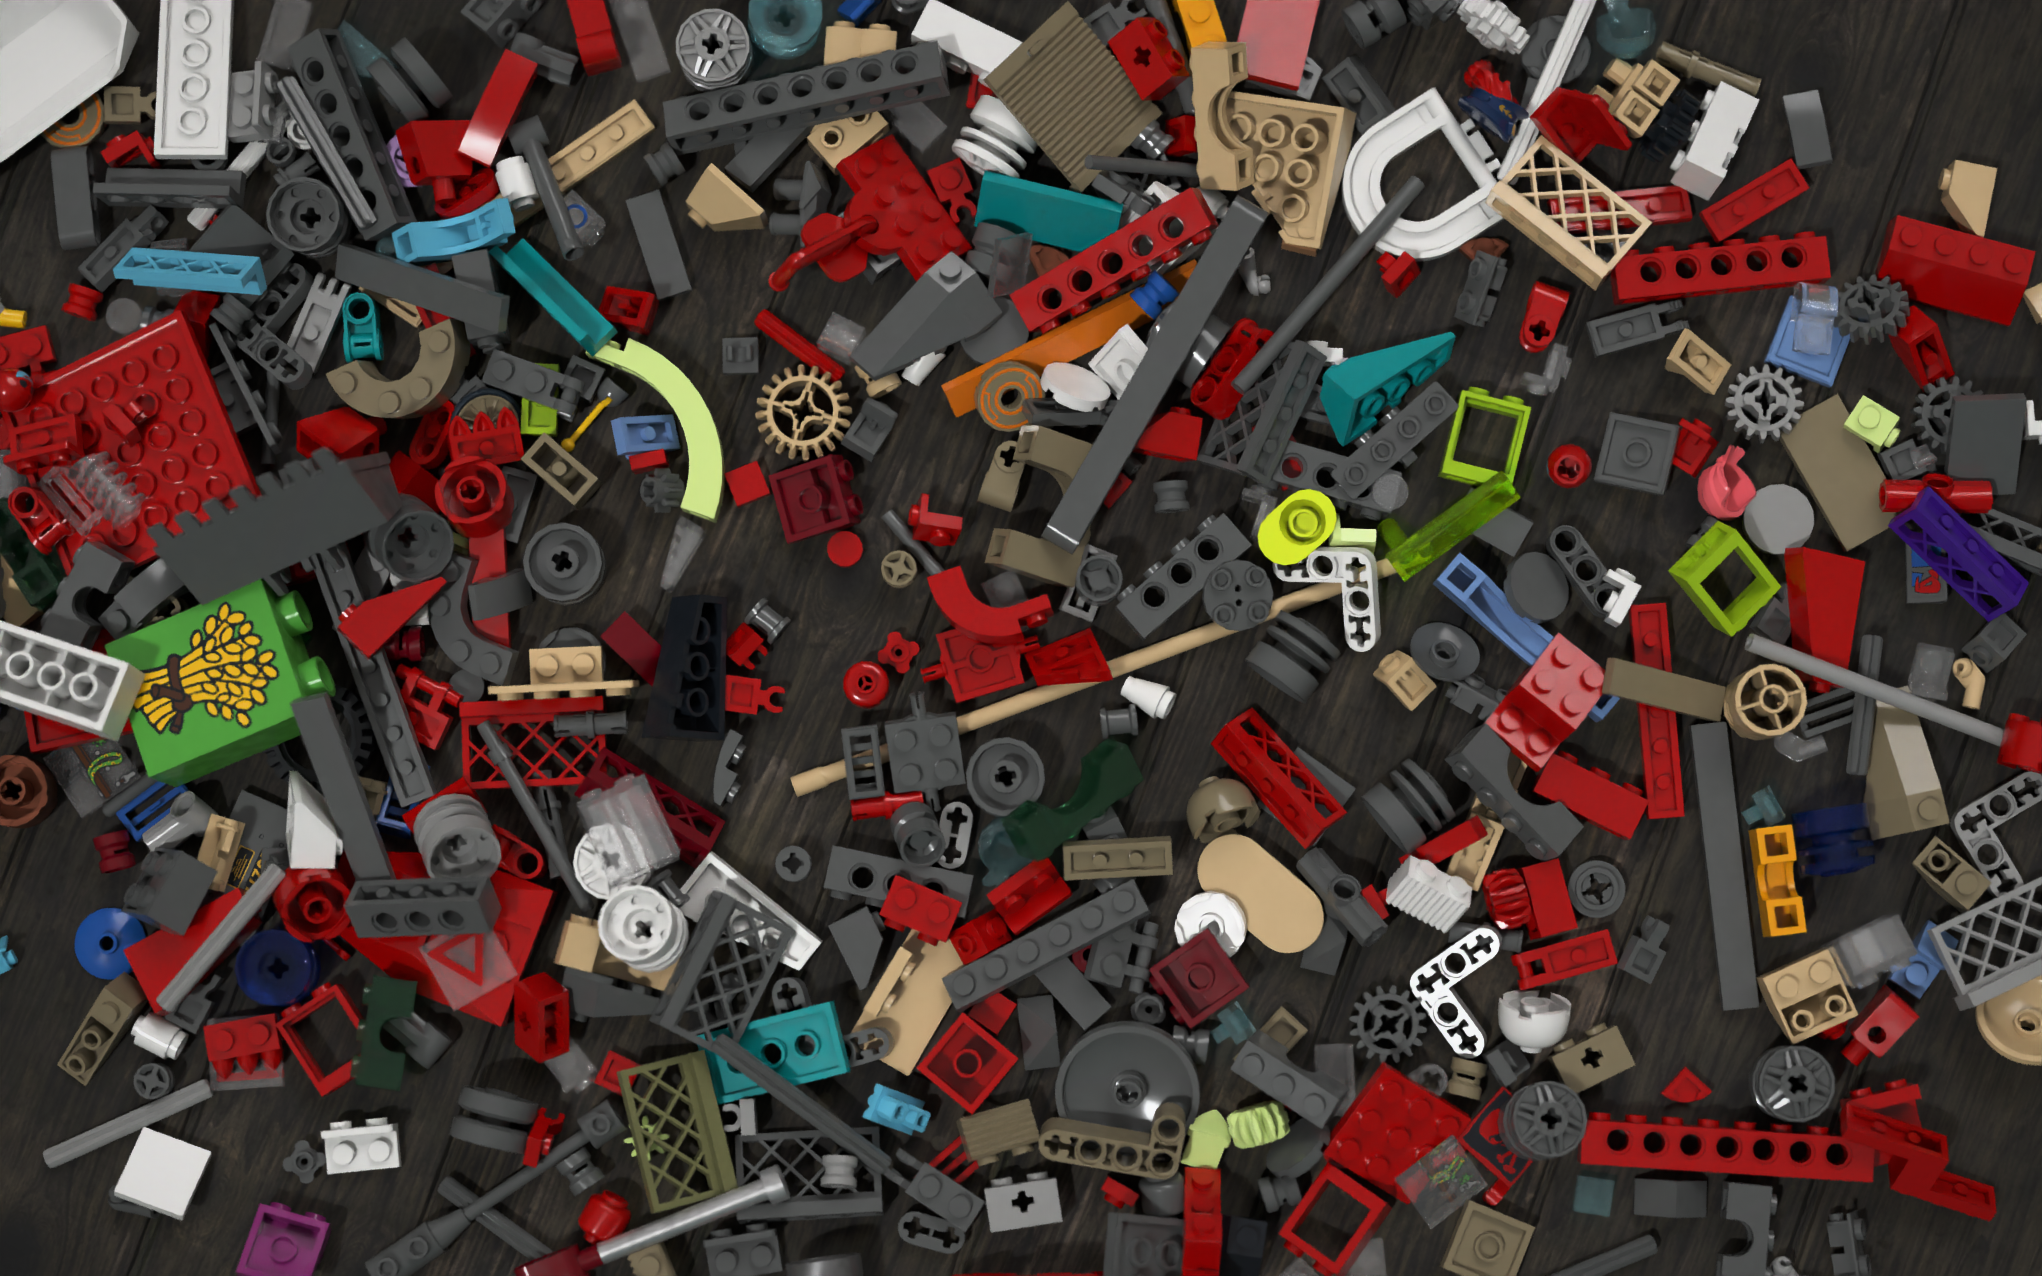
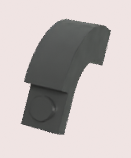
M160 558L113 597L115 601L104 611L98 620L113 638L117 640L141 630L164 607L178 597L190 592V590L164 559Z

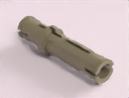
M1665 41L1661 42L1654 61L1661 65L1682 72V76L1688 79L1692 76L1715 86H1718L1722 81L1753 97L1756 96L1761 84L1760 78L1700 56L1698 51L1692 50V52H1689Z

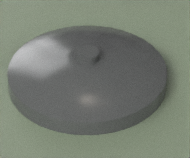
M1118 1021L1090 1030L1069 1048L1057 1073L1055 1101L1059 1117L1145 1133H1150L1155 1110L1161 1104L1175 1103L1185 1112L1186 1136L1189 1126L1193 1125L1198 1113L1200 1082L1191 1056L1172 1035L1146 1023ZM1165 1119L1160 1125L1166 1129H1173L1178 1126V1123L1172 1119ZM1087 1140L1083 1143V1146L1089 1150H1096L1100 1147V1144L1094 1140ZM1124 1146L1118 1150L1124 1156H1132L1136 1153L1129 1146ZM1158 1153L1154 1156V1158L1159 1157L1165 1153Z

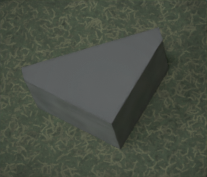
M1634 1178V1215L1670 1218L1706 1217L1707 1181Z

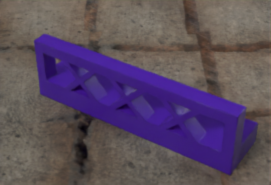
M1929 486L1918 493L1910 508L1892 518L1888 524L1909 547L1988 622L2016 607L2029 585V582ZM1913 519L1923 529V533L1911 531L1904 523ZM1931 545L1942 547L1948 553V557L1937 556L1931 550ZM1956 570L1968 572L1973 577V582L1962 580L1956 574ZM1981 594L1993 596L1999 604L1991 608L1981 598Z

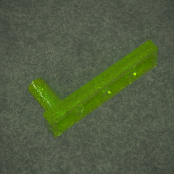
M1501 470L1409 538L1395 519H1385L1377 528V532L1391 550L1385 556L1405 582L1515 503L1521 496Z

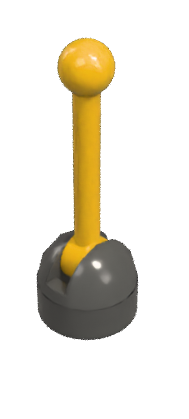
M608 376L598 389L599 404L571 437L565 438L561 442V447L567 452L574 450L577 439L604 407H617L629 396L623 388Z

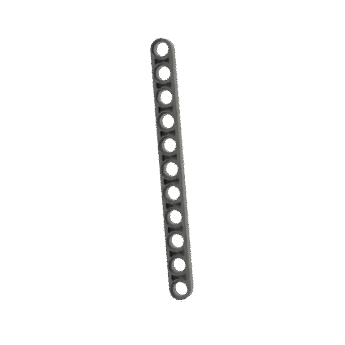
M1239 195L1236 196L1041 537L1073 555L1249 251L1269 212Z

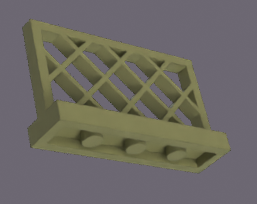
M704 1050L616 1072L651 1214L713 1198L738 1188ZM678 1064L682 1079L677 1088L674 1089L660 1079L667 1066ZM659 1069L655 1076L648 1072ZM640 1074L651 1081L643 1098L632 1092L628 1076ZM657 1085L672 1094L664 1111L648 1102ZM683 1089H685L686 1096L681 1093ZM677 1099L689 1105L691 1114L685 1125L669 1115ZM634 1101H636V1102L639 1103V1105H638L637 1108H636V1106H635V1102H634ZM644 1107L660 1116L652 1133L640 1127L638 1118ZM665 1121L681 1130L673 1146L657 1138ZM692 1124L694 1125V1130L690 1129ZM686 1134L698 1142L699 1150L693 1160L678 1151ZM643 1136L648 1139L646 1143H644ZM653 1142L669 1152L660 1169L649 1163L647 1153ZM674 1156L690 1165L681 1182L665 1173ZM701 1158H702L703 1166L699 1164ZM695 1169L706 1175L709 1191L697 1193L686 1186ZM652 1172H654L655 1174H657L656 1177L654 1178V1180H653ZM663 1178L676 1186L677 1190L671 1201L659 1204L656 1188ZM683 1191L690 1195L687 1197L680 1198Z

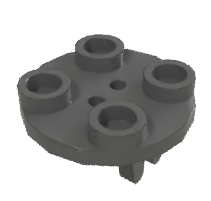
M1234 559L1221 563L1210 572L1203 586L1202 600L1206 613L1214 623L1227 630L1243 631L1264 622L1269 616V610L1272 606L1273 589L1270 579L1263 568L1250 561ZM1236 585L1240 586L1239 591H1235ZM1240 599L1241 603L1237 606L1236 600Z

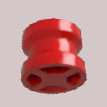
M70 283L68 287L70 296L68 301L63 303L61 311L95 322L97 318L95 310L97 304L102 302L104 294Z

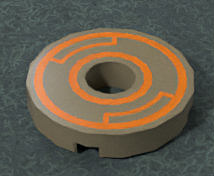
M95 92L77 106L80 111V117L76 123L65 124L63 119L60 118L40 133V135L52 146L59 149L87 146L93 141L96 142L102 136L106 126L104 124V101Z
M1016 361L997 363L986 370L981 376L982 380L979 382L978 388L976 386L974 392L975 408L984 422L995 430L1005 432L1021 430L1022 425H1030L1022 413L1023 400L1046 398L1045 391L1041 387L1040 377L1035 370ZM1014 388L1018 390V396L1014 402L1010 404L1001 402L1002 394L1007 389Z

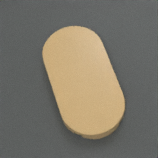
M1229 834L1216 838L1205 847L1199 858L1197 868L1198 879L1204 892L1224 893L1234 899L1244 912L1247 930L1263 944L1277 952L1295 953L1310 947L1318 939L1324 925V912L1320 898L1310 887L1256 841L1246 836Z

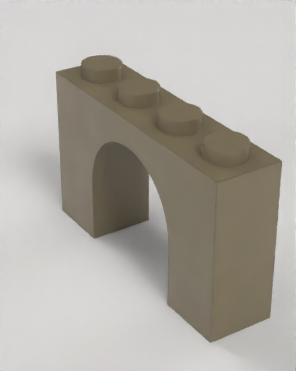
M1022 425L1013 460L1050 473L1059 483L1064 496L1093 444L1040 425ZM1090 526L1073 555L1044 538L1039 539L1012 529L994 528L985 563L1054 586L1074 588L1084 548L1090 539Z

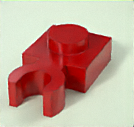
M960 157L927 170L940 203L943 205L951 202L950 217L956 225L960 224L957 212L961 208H967L972 218H976L977 209L975 204L965 198V195L973 193V188Z
M726 675L725 711L757 715L758 705H763L769 712L780 713L783 711V707L773 706L770 703V696L775 692L785 693V689L781 686H770L765 690H760L762 679Z

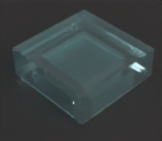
M1577 1175L1572 1211L1610 1217L1615 1181Z

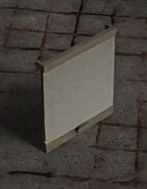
M1069 1L1065 2L983 79L1072 184L1069 187L1070 191L1077 193L1082 192L1097 177L1098 173L1102 171L1085 167L1087 155L1118 157L1154 119L1156 120L1162 114L1159 108L1152 104L1151 100H1141L1123 67L1120 66V62L1116 61L1115 56L1111 55V52L1106 49V45H1103L1092 29L1088 28V24L1083 21V18L1079 17L1078 12Z

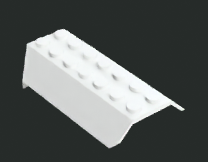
M0 0V163L124 71L140 33L115 0Z

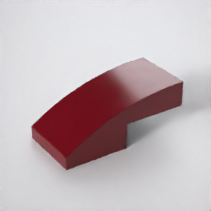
M624 611L600 637L653 687L661 645Z

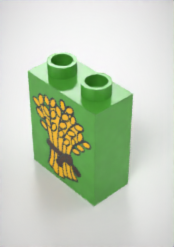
M260 579L209 603L199 604L105 645L109 657L130 663L145 674L128 717L149 778L178 787L301 735V732L290 706L293 699L328 692L329 697L335 696V684L323 659L320 656L309 659L301 634L312 630L313 622L309 609L298 591L293 590L283 596H278L265 580Z

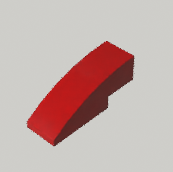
M505 49L474 112L459 147L458 154L491 168L522 109V103L537 77V63Z

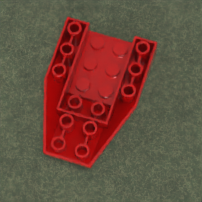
M343 850L338 863V870L351 892L356 880L345 850ZM386 851L396 879L431 878L426 870L421 853ZM499 869L494 872L490 877V881L502 909L492 932L483 933L482 986L475 984L428 956L429 951L459 934L358 938L350 921L346 929L339 935L403 988L497 1026L507 1027L514 1008V983L520 981L541 926L546 925L558 892ZM475 935L443 953L444 956L475 973Z

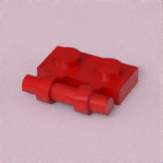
M46 325L0 337V370L5 368H17L19 370L30 368V379L32 382L57 371L53 370L45 373L43 366L44 364L57 361L49 328Z
M400 664L396 669L395 676L405 681L400 692L417 739L423 745L433 750H439L454 718L443 712L442 709L446 702L458 708L459 702L463 701L464 695L454 691L453 686L444 681L439 683L425 676V671L417 667L411 669ZM418 688L433 695L429 704L414 697Z

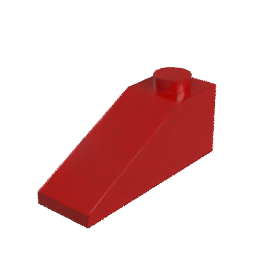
M439 577L366 600L359 607L352 603L338 617L342 622L338 626V631L369 661L446 586L447 581L443 577Z

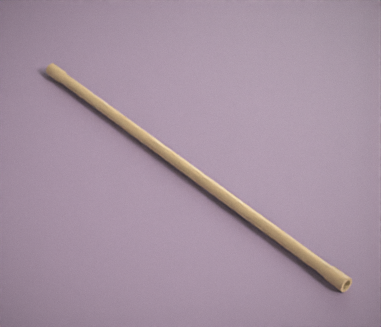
M1422 542L1398 551L1393 556L1376 561L1378 580L1433 562L1427 543ZM1363 566V567L1358 568L1359 578H1358L1357 580H1355L1354 582H1352V584H1355V583H1359V582H1360V572H1361L1366 566ZM1320 582L1274 599L1269 610V616L1264 622L1274 619L1281 610L1290 613L1342 593V584ZM1212 622L1107 661L1112 677L1115 678L1239 631L1227 630ZM1102 682L1043 685L957 717L959 735ZM887 743L880 746L882 764L890 761ZM872 749L856 754L852 758L871 756ZM844 759L790 777L797 797L846 778ZM873 763L853 765V771L867 770L873 768L874 765Z

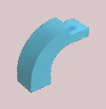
M508 198L495 199L479 209L462 216L439 221L411 222L392 232L397 260L416 266L452 261V256L484 249L489 251L495 245L499 247L508 243L507 237L516 233L509 200Z

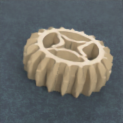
M798 365V376L793 377L790 368L787 367L784 369L787 379L783 382L778 375L774 374L772 376V380L777 386L775 389L768 385L763 386L762 390L770 398L757 399V404L767 409L756 412L755 416L758 420H767L766 423L758 427L760 433L772 432L765 439L766 444L772 445L777 440L780 441L775 450L777 454L781 455L789 447L790 460H795L797 451L801 450L803 460L809 461V450L815 449L816 456L822 458L823 451L820 447L824 444L831 452L836 449L830 439L835 437L839 441L843 440L845 435L837 429L838 427L850 428V421L841 418V416L852 414V409L849 406H840V404L849 400L848 393L836 395L842 387L840 381H836L830 386L828 385L832 375L830 372H825L821 379H818L819 368L817 366H813L810 376H806L804 365ZM805 386L797 400L779 401L783 394L790 389ZM816 388L823 391L831 400L833 415L827 414L824 410L815 407L814 394ZM808 402L809 411L814 412V415L806 416L800 426L798 414H794L793 411L802 410L803 406ZM775 411L783 413L784 416L793 420V434L791 438L784 435L776 426ZM829 425L818 437L802 441L810 426Z

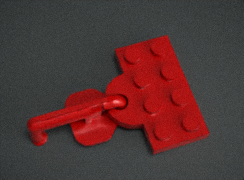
M893 134L842 159L837 164L836 168L855 193L847 203L844 218L830 213H822L807 221L801 229V239L806 247L788 256L782 265L769 276L768 283L773 290L777 292L784 291L788 288L790 279L797 271L814 262L818 263L826 276L831 280L846 282L860 275L866 269L868 252L882 256L897 253L917 282L928 269L950 251L959 258H962L973 248Z

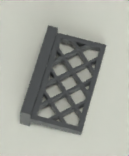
M1257 340L1256 344L1262 347L1264 344ZM1296 340L1295 342H1290L1271 363L1275 373L1264 381L1261 375L1255 382V387L1248 390L1237 403L1234 412L1239 410L1240 419L1230 425L1228 423L1230 416L1224 420L1215 419L1197 460L1202 464L1249 477L1257 483L1268 486L1327 356L1304 341ZM1289 354L1282 368L1281 359ZM1274 386L1267 400L1266 391ZM1258 397L1260 405L1248 413L1246 404ZM1259 418L1252 432L1251 423ZM1243 429L1245 438L1233 445L1231 436ZM1224 442L1225 451L1212 457L1216 446ZM1244 450L1237 464L1236 455Z
M713 890L686 945L685 951L681 955L649 1021L712 1051L711 1045L713 1043L710 1029L727 1023L731 1035L730 1038L738 1044L794 930L737 901L726 893ZM737 909L746 914L750 928L732 934L729 920L734 910ZM754 918L763 922V924L756 926ZM769 927L780 931L781 934L775 946L763 950L758 931ZM725 931L727 937L721 938ZM752 934L757 953L740 958L735 940ZM728 942L734 961L716 967L713 953L717 946ZM771 954L767 961L765 956ZM759 958L763 971L759 979L747 983L742 964ZM708 963H709L710 970L705 971V969H706V967H707V965H708ZM736 966L741 985L724 991L718 973ZM712 975L718 993L700 1000L697 985L700 979ZM754 987L752 993H750L749 988ZM743 991L747 1002L744 1010L731 1015L726 996ZM693 996L694 1002L688 1004L691 997ZM720 999L725 1018L708 1024L702 1005ZM696 1008L701 1027L690 1031L679 1027L678 1024L683 1013ZM739 1019L736 1026H734L733 1021ZM704 1032L705 1039L697 1036L696 1034Z
M879 1126L852 1128L861 1136H872V1144L880 1149ZM820 1130L758 1133L745 1136L735 1135L736 1180L738 1188L746 1185L755 1174L761 1179L758 1170L772 1155L787 1168L782 1173L784 1179L792 1172L806 1185L797 1196H792L783 1202L772 1205L768 1199L738 1211L737 1220L739 1224L884 1216L882 1176L858 1159L859 1165L854 1169V1177L864 1168L874 1177L875 1192H858L853 1188L849 1189L852 1193L840 1194L843 1189H836L833 1194L823 1195L813 1185L824 1174V1166L810 1181H807L794 1169L808 1153L822 1165V1159L811 1150L821 1138H829ZM804 1139H813L808 1146L803 1141H801ZM787 1140H795L804 1149L791 1165L775 1152ZM777 1141L772 1148L765 1142ZM759 1142L768 1151L755 1167L744 1158L743 1143ZM841 1146L834 1154L841 1155L845 1151L848 1155L855 1157ZM744 1164L751 1170L745 1178ZM809 1189L816 1194L804 1196Z

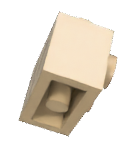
M877 111L814 125L813 130L807 137L808 145L834 175L837 176L840 172L836 166L842 159L877 142L889 132V125Z

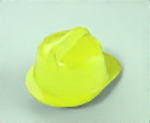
M1311 489L1297 491L1284 500L1260 524L1257 537L1259 548L1264 556L1273 563L1284 566L1296 564L1309 556L1334 531L1337 517L1331 500L1320 491Z

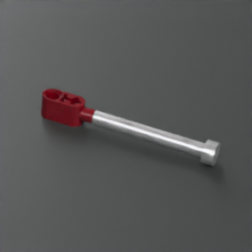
M774 1165L761 1170V1179L583 1250H580L578 1243L528 1261L513 1270L516 1276H590L589 1270L769 1199L772 1205L790 1199V1193L779 1166Z

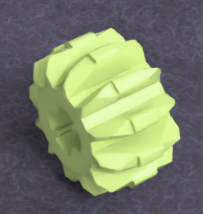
M1276 1100L1264 1101L1243 1107L1242 1109L1235 1110L1227 1117L1229 1125L1227 1128L1234 1145L1242 1149L1274 1142L1290 1132L1287 1111L1284 1110L1283 1104Z

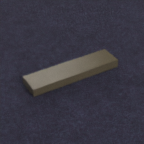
M1607 658L1602 694L1711 722H1720L1726 687L1617 658Z

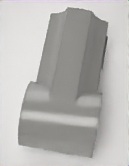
M191 791L184 792L174 800L170 813L142 834L143 841L150 851H154L155 847L175 850L193 835L203 837L211 813L218 815V813Z

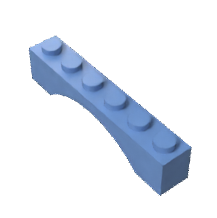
M1461 553L1451 561L1433 582L1434 586L1529 666L1536 661L1553 638L1540 625L1531 622L1533 620H1529L1527 617L1522 618L1516 614L1508 603L1505 593ZM1602 694L1587 715L1595 722L1601 721L1620 698Z

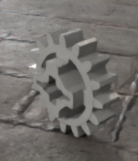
M1767 364L1764 365L1762 373H1757V370L1752 366L1748 371L1749 377L1739 373L1736 377L1739 386L1730 384L1728 388V393L1734 397H1728L1725 400V406L1733 408L1727 413V420L1736 419L1737 423L1734 431L1738 432L1743 428L1746 429L1747 440H1750L1754 434L1759 435L1760 443H1764L1767 435H1771L1775 442L1779 441L1781 430L1788 435L1792 432L1793 428L1789 422L1799 423L1801 416L1795 411L1802 410L1804 406L1803 401L1796 400L1801 395L1802 389H1792L1791 385L1795 378L1790 376L1783 379L1781 377L1783 369L1780 367L1773 374L1770 373L1769 365ZM1758 383V388L1752 393L1745 392V395H1742L1748 387ZM1773 385L1780 388L1784 394H1780ZM1763 392H1765V399H1767V404L1769 405L1765 417L1763 416L1762 405L1759 403ZM1744 413L1749 414L1756 421V423L1750 421L1744 415ZM1786 413L1780 421L1770 425L1771 419L1776 415Z

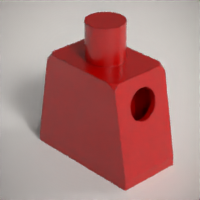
M471 120L410 121L396 130V136L411 182L415 186L432 185L436 204L456 201L454 185L459 184L472 175L473 160L458 154L459 147Z
M350 407L338 408L297 421L296 451L309 459L313 458V452L327 447L340 462L379 453V436L387 432V426L383 418L371 416L365 419Z
M1884 984L1849 1025L1848 1030L1854 1038L1841 1053L1856 1066L1870 1052L1880 1058L1920 1016L1907 1002ZM1872 1027H1880V1032L1876 1036H1868V1031Z

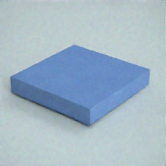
M1790 295L1764 363L1777 368L1780 367L1784 371L1830 388L1834 383L1848 346L1850 333L1843 337L1840 336L1839 327L1834 328L1832 312L1830 310Z

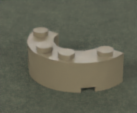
M447 319L418 332L421 343L419 359L412 371L399 380L390 381L383 376L373 361L355 360L326 373L328 381L339 397L348 405L370 416L410 419L429 414L445 404L461 385L460 379L470 359V342L467 338L465 323L457 319Z

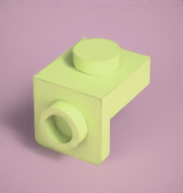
M1864 395L1843 426L1846 430L1873 445V451L1878 454L1884 446L1890 449L1901 433V430L1897 428L1900 417Z

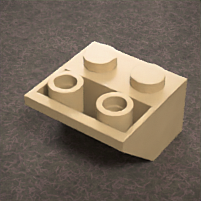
M1819 949L1756 977V982L1769 1011L1792 1045L1858 1016L1829 949Z

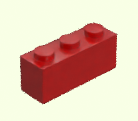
M1559 750L1557 755L1553 753L1539 771L1529 793L1550 804L1560 801L1573 815L1625 841L1630 840L1649 800L1641 797L1643 791L1626 782L1621 787L1609 781L1611 775L1599 768L1592 766L1589 771L1578 766L1579 759L1564 751Z

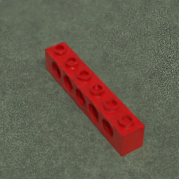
M1190 187L1009 295L1029 332L1041 331L1042 334H1045L1061 326L1062 324L1059 320L1071 314L1073 317H1076L1091 308L1089 302L1101 296L1104 300L1117 294L1122 290L1120 284L1130 278L1135 282L1146 277L1152 272L1150 267L1162 260L1163 264L1175 260L1183 254L1180 249L1186 245L1193 243L1194 246H1197L1213 237L1211 231L1219 227V224L1201 191L1198 188ZM1179 218L1183 222L1184 228L1182 234L1174 238L1170 234L1169 226L1174 219ZM1149 236L1153 242V248L1148 255L1144 256L1139 250V243L1143 237ZM1114 254H1118L1122 258L1123 264L1121 270L1114 274L1109 268V260ZM1087 271L1092 277V285L1087 291H1083L1079 286V278ZM1055 289L1062 295V302L1056 309L1049 303V296Z
M1801 232L1794 234V239L1780 240L1779 235H1770L1758 238L1759 243L1745 244V239H1732L1724 241V246L1710 247L1708 242L1688 245V250L1675 251L1674 246H1663L1654 248L1652 254L1639 255V250H1629L1610 272L1614 305L1825 284L1831 278L1826 236L1815 237V232ZM1790 252L1794 254L1797 258V267L1789 268L1784 265L1782 253ZM1747 256L1758 257L1762 262V270L1758 272L1752 271L1747 266ZM1714 259L1722 260L1727 266V274H1716L1711 268V261ZM1685 263L1689 265L1692 269V277L1689 279L1681 278L1676 272V264ZM1645 266L1653 268L1657 273V281H1645L1640 274L1641 268Z

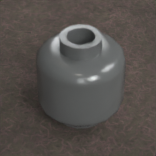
M1176 1172L1168 1179L1142 1177L1138 1184L1142 1211L1147 1216L1177 1219L1178 1214L1183 1212L1184 1177L1179 1172Z

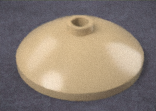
M2042 975L1976 1006L1975 1009L1976 1022L1985 1041L2002 1056L2027 1065H2042ZM2021 1027H2029L2032 1031H2026Z

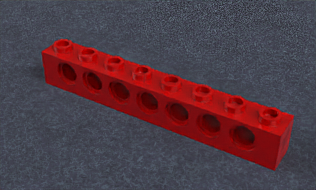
M1589 1112L1584 1137L1578 1144L1577 1161L1580 1164L1873 1183L1875 1148L1853 1143L1842 1138L1841 1134H1829V1127L1807 1126L1806 1132L1792 1131V1125L1770 1123V1130L1756 1129L1755 1122L1734 1121V1127H1720V1120L1698 1119L1697 1125L1683 1124V1118L1661 1116V1123L1647 1122L1646 1115L1625 1114V1120H1610L1611 1113ZM1616 1129L1623 1130L1626 1135L1625 1144L1618 1149L1610 1148L1607 1143L1609 1133ZM1650 1132H1658L1662 1137V1144L1655 1151H1647L1643 1144L1645 1136ZM1694 1134L1698 1139L1697 1149L1689 1154L1683 1153L1680 1149L1681 1139L1685 1135ZM1729 1136L1734 1141V1150L1727 1156H1721L1716 1149L1717 1142L1722 1137ZM1760 1139H1767L1771 1145L1770 1153L1764 1158H1756L1753 1153V1146ZM1797 1141H1803L1807 1146L1806 1156L1798 1161L1792 1160L1789 1153L1791 1145ZM1838 1143L1843 1148V1157L1836 1163H1830L1826 1158V1151L1830 1145Z

